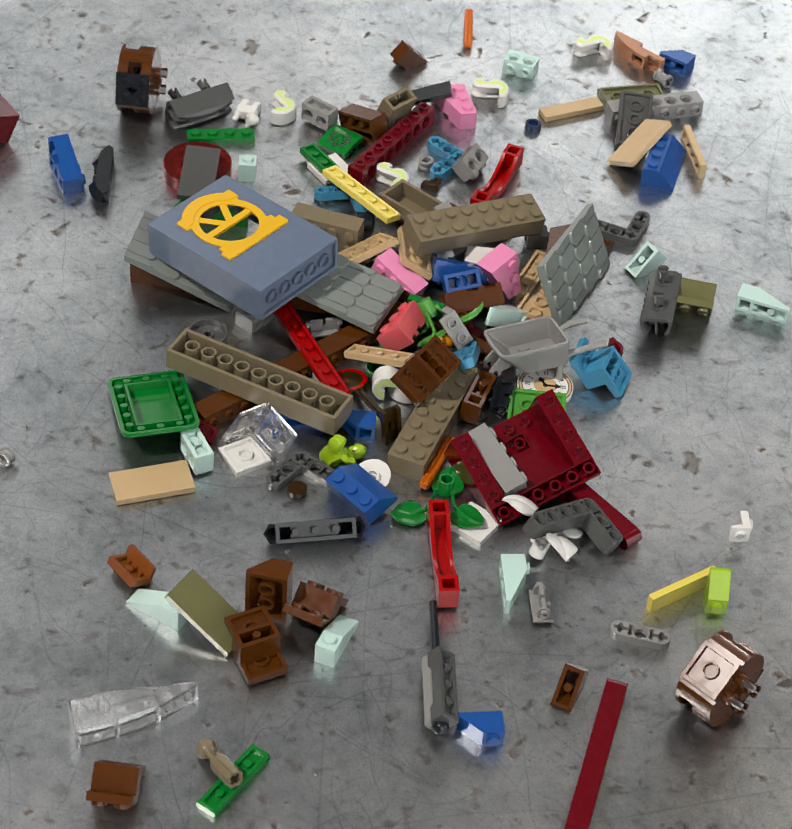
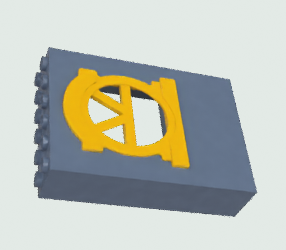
M227 175L219 178L148 224L149 249L152 255L259 320H263L338 268V238ZM228 207L238 212V214L232 217ZM221 211L226 221L208 218ZM245 218L259 225L253 235L242 240L226 241L216 239V237ZM199 224L218 225V227L206 234Z

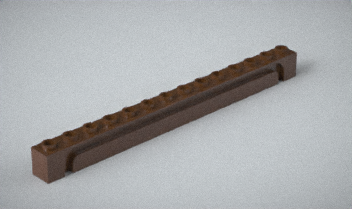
M398 300L374 334L351 324L317 341V344L330 363L335 366L348 359L344 357V351L353 344L365 346L378 344L379 342L376 338L381 333L379 330L390 322L388 319L399 311L397 308L402 303ZM299 351L274 363L308 378L313 377L312 370ZM220 390L194 403L198 417L214 428L258 405L224 390Z

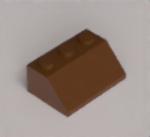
M272 558L246 570L245 611L264 605L272 620L286 622L288 613L282 610L285 603H292L293 562Z

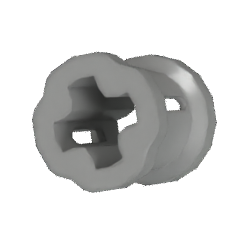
M657 69L652 76V80L662 84V87L665 89L669 88L674 80L673 76L665 74L662 69Z

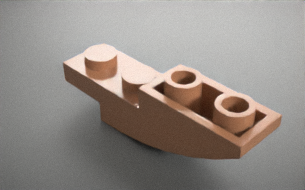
M619 31L615 32L614 47L628 62L641 70L646 68L654 72L657 69L663 70L665 58L643 48V43Z

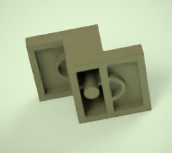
M682 277L676 308L682 313L692 311L697 312L696 315L707 317V315H711L717 284Z

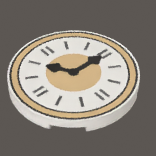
M556 368L533 373L522 372L517 381V388L538 391L553 389L557 393H566V402L570 401L573 393V383L569 376L563 372L564 378L557 379Z

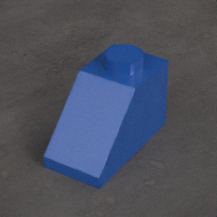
M684 50L659 52V56L665 58L664 69L685 77L694 68L696 55Z
M502 711L458 712L459 722L457 723V730L480 746H503L505 727Z

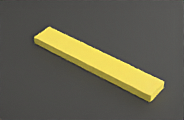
M337 165L323 169L322 175L386 224L400 220L401 214Z

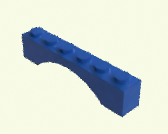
M260 406L259 434L279 435L295 428L311 427ZM352 410V414L341 428L345 429L348 436L354 440L374 441L376 411Z

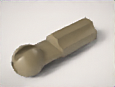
M208 738L198 742L196 747L198 757L203 760H210L211 770L227 787L239 786L243 781V772L226 754L217 753L218 746L216 742Z

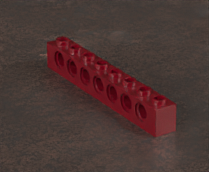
M420 102L348 166V174L365 186L376 176V167L379 163H390L434 124L435 108Z

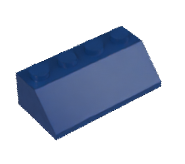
M666 132L650 149L642 170L641 185L673 192L687 152L673 134Z

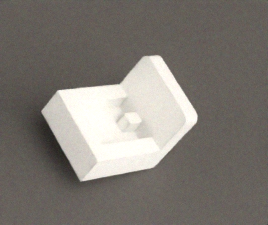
M740 511L737 525L731 526L728 536L730 542H748L750 533L753 530V520L749 518L748 511Z

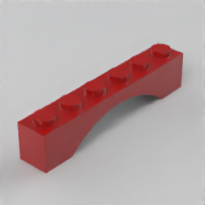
M508 143L490 180L482 189H477L470 198V204L500 198L522 165L523 147Z
M448 499L428 500L426 517L437 608L458 607L460 587L452 554Z

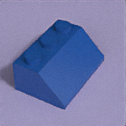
M359 464L339 466L325 479L329 491L369 525L398 499L395 494Z

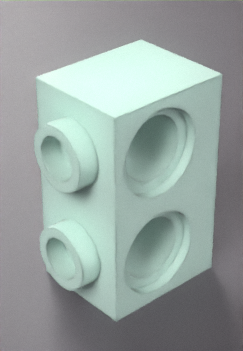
M510 49L504 58L502 73L533 80L538 72L540 57Z
M199 427L180 432V450L194 474L198 475L213 470L214 453Z

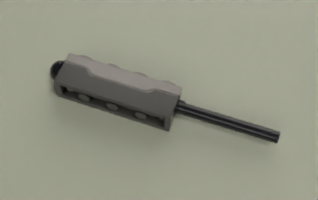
M431 600L429 601L432 651L422 657L424 720L427 728L433 730L436 735L442 736L459 722L455 654L440 646L437 601Z

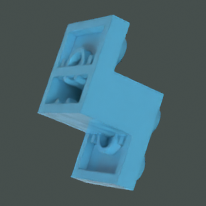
M586 337L581 338L576 348L587 345L590 342ZM614 345L597 351L592 350L571 356L569 360L571 368L574 369L587 390L607 385L608 390L615 398L622 397L632 375V372Z

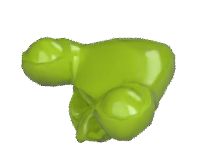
M336 434L329 439L328 444L320 451L319 460L333 469L347 464L351 465L355 464V460L361 459L366 455L367 448L360 443H356L349 448L344 447L347 441L346 437Z

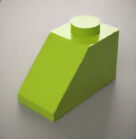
M710 567L704 591L705 613L725 615L729 602L731 569Z

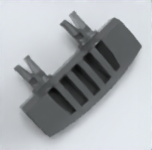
M205 78L203 82L200 79L197 82V86L201 91L181 96L176 87L174 91L170 89L168 95L172 100L166 103L165 120L172 128L176 129L200 123L231 111L232 108L229 105L233 103L232 100L235 98L228 82L210 87Z
M666 265L659 266L658 270L651 271L649 275L647 291L645 293L646 297L644 298L643 310L639 320L640 326L646 335L653 325H655V334H657L660 324H664L665 336L669 334L672 327L682 274L676 271H669V267Z

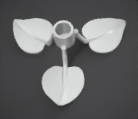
M508 495L502 499V501L509 503L513 508L526 516H532L538 510V507L531 500L520 495ZM576 527L561 531L565 536L572 539L580 538L583 534ZM547 533L544 537L530 539L533 544L528 553L533 558L542 560L550 545H552L567 562L576 554L578 549L567 538L558 537V533Z

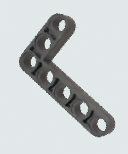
M590 498L534 512L522 528L527 537L537 539L546 536L547 533L555 534L581 526L599 550L607 555L612 554L623 541L620 531L598 504Z

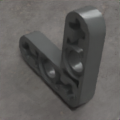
M645 211L636 212L627 228L598 220L602 236L610 241L634 247L638 244L649 225L650 214Z
M296 451L268 474L266 487L272 492H278L302 473L328 488L325 479L335 469L304 451ZM315 467L319 468L320 471L314 472L310 469ZM290 469L293 472L284 473L283 470Z

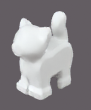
M244 98L237 105L232 120L244 119L246 128H249L259 123L258 115L261 114L262 108L261 103L254 101L253 105H247L250 100Z

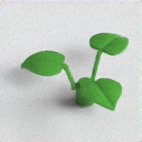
M430 297L417 303L426 324L417 329L419 333L416 337L426 332L429 328L433 331L432 335L418 343V348L423 347L435 334L440 339L446 333L445 329L437 332L434 327L435 321H432L431 318L437 315V310L441 312L442 308L438 304L434 305ZM483 301L475 310L460 317L461 321L464 323L476 317L484 306Z

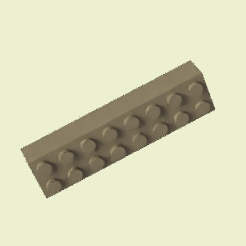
M529 193L407 215L402 231L415 255L419 256L538 234L541 232L546 218L533 195Z
M458 366L417 407L415 406L387 454V465L391 472L417 481L421 480L443 440L451 433L456 424L463 400L479 368L471 367L461 370L460 366Z

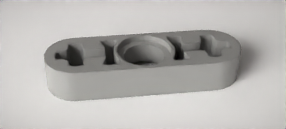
M622 620L614 621L610 628V636L616 641L659 651L668 649L671 640L670 634L665 630ZM635 633H643L646 637L638 638L635 636Z

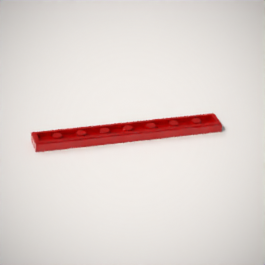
M287 302L274 311L273 314L319 382L351 395L350 390L291 304Z

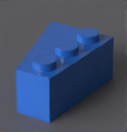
M62 134L48 137L49 165L63 195L83 192V184H86L85 175L81 173V168L69 135Z
M432 253L433 277L431 280L434 281V284L442 285L441 277L443 275L479 268L482 286H486L487 277L476 263L456 261L451 257H448V259L437 257L438 254Z

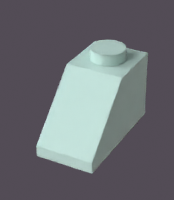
M239 154L238 181L255 182L257 155Z
M647 241L625 268L637 279L650 274L651 271L658 270V267L668 257Z

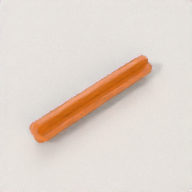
M467 8L464 15V48L470 49L473 42V10Z
M447 435L419 481L421 489L428 490L446 460L444 452L450 441L455 437Z

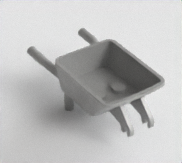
M543 316L485 330L484 337L492 350L483 360V366L487 368V363L490 362L491 369L489 373L494 375V372L497 371L498 376L501 375L503 370L513 366L525 373H533L556 367V378L560 380L564 378L563 365L568 363V357L605 348L607 344L605 340L569 350V338L563 331L569 327L587 324V317L568 320L559 327L552 317Z

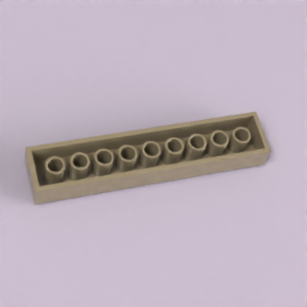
M185 328L166 349V367L334 436L352 414L353 395L188 328Z

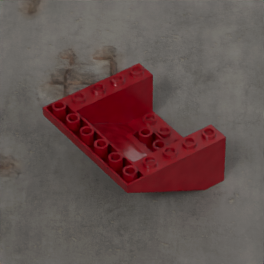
M553 389L535 397L527 410L491 427L496 433L497 441L499 443L502 442L506 447V453L509 458L513 457L516 461L518 471L523 472L528 479V482H526L527 490L518 495L528 498L537 507L601 474L600 469ZM466 432L452 439L444 455L482 508L486 509L498 524V528L523 516L524 514L517 511L509 503L502 501L505 495L469 433Z

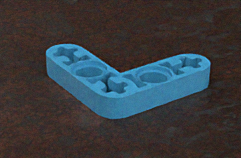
M439 136L430 137L428 139V149L442 157L443 160L430 167L429 176L432 180L434 177L444 179L455 172L451 167L445 165L453 166L463 151Z
M323 186L314 189V199L316 200L350 199L355 211H369L339 187Z
M477 341L469 342L460 350L456 347L450 349L462 361L459 365L461 370H466L476 365L480 354Z

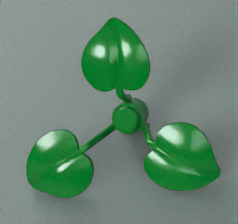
M453 466L438 473L431 484L434 492L429 500H434L437 493L443 498L451 496L454 511L450 513V520L457 527L469 529L484 525V518L475 507L469 504H461L457 507L455 495L463 491L464 484ZM402 502L391 511V515L395 520L404 525H421L427 519L424 513L427 511L428 502L423 509L416 502Z

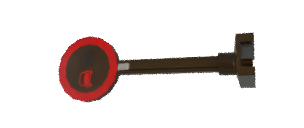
M343 369L337 371L350 392L355 393L371 411H376V416L381 422L382 442L388 445L390 439L397 438L402 430L401 408L396 404L381 409L363 390L367 385L368 378L361 370Z

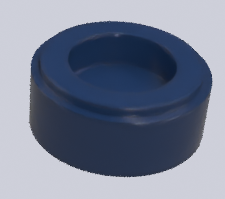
M528 119L525 122V130L530 133H538L541 130L542 124L537 119Z

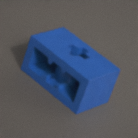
M479 268L441 277L444 294L482 286Z

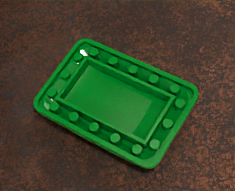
M170 370L115 377L108 381L114 412L120 432L124 437L134 438L187 431L200 426V420L183 373Z

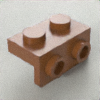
M134 544L128 546L125 554L109 556L107 561L114 572L131 588L150 585L156 571V567Z

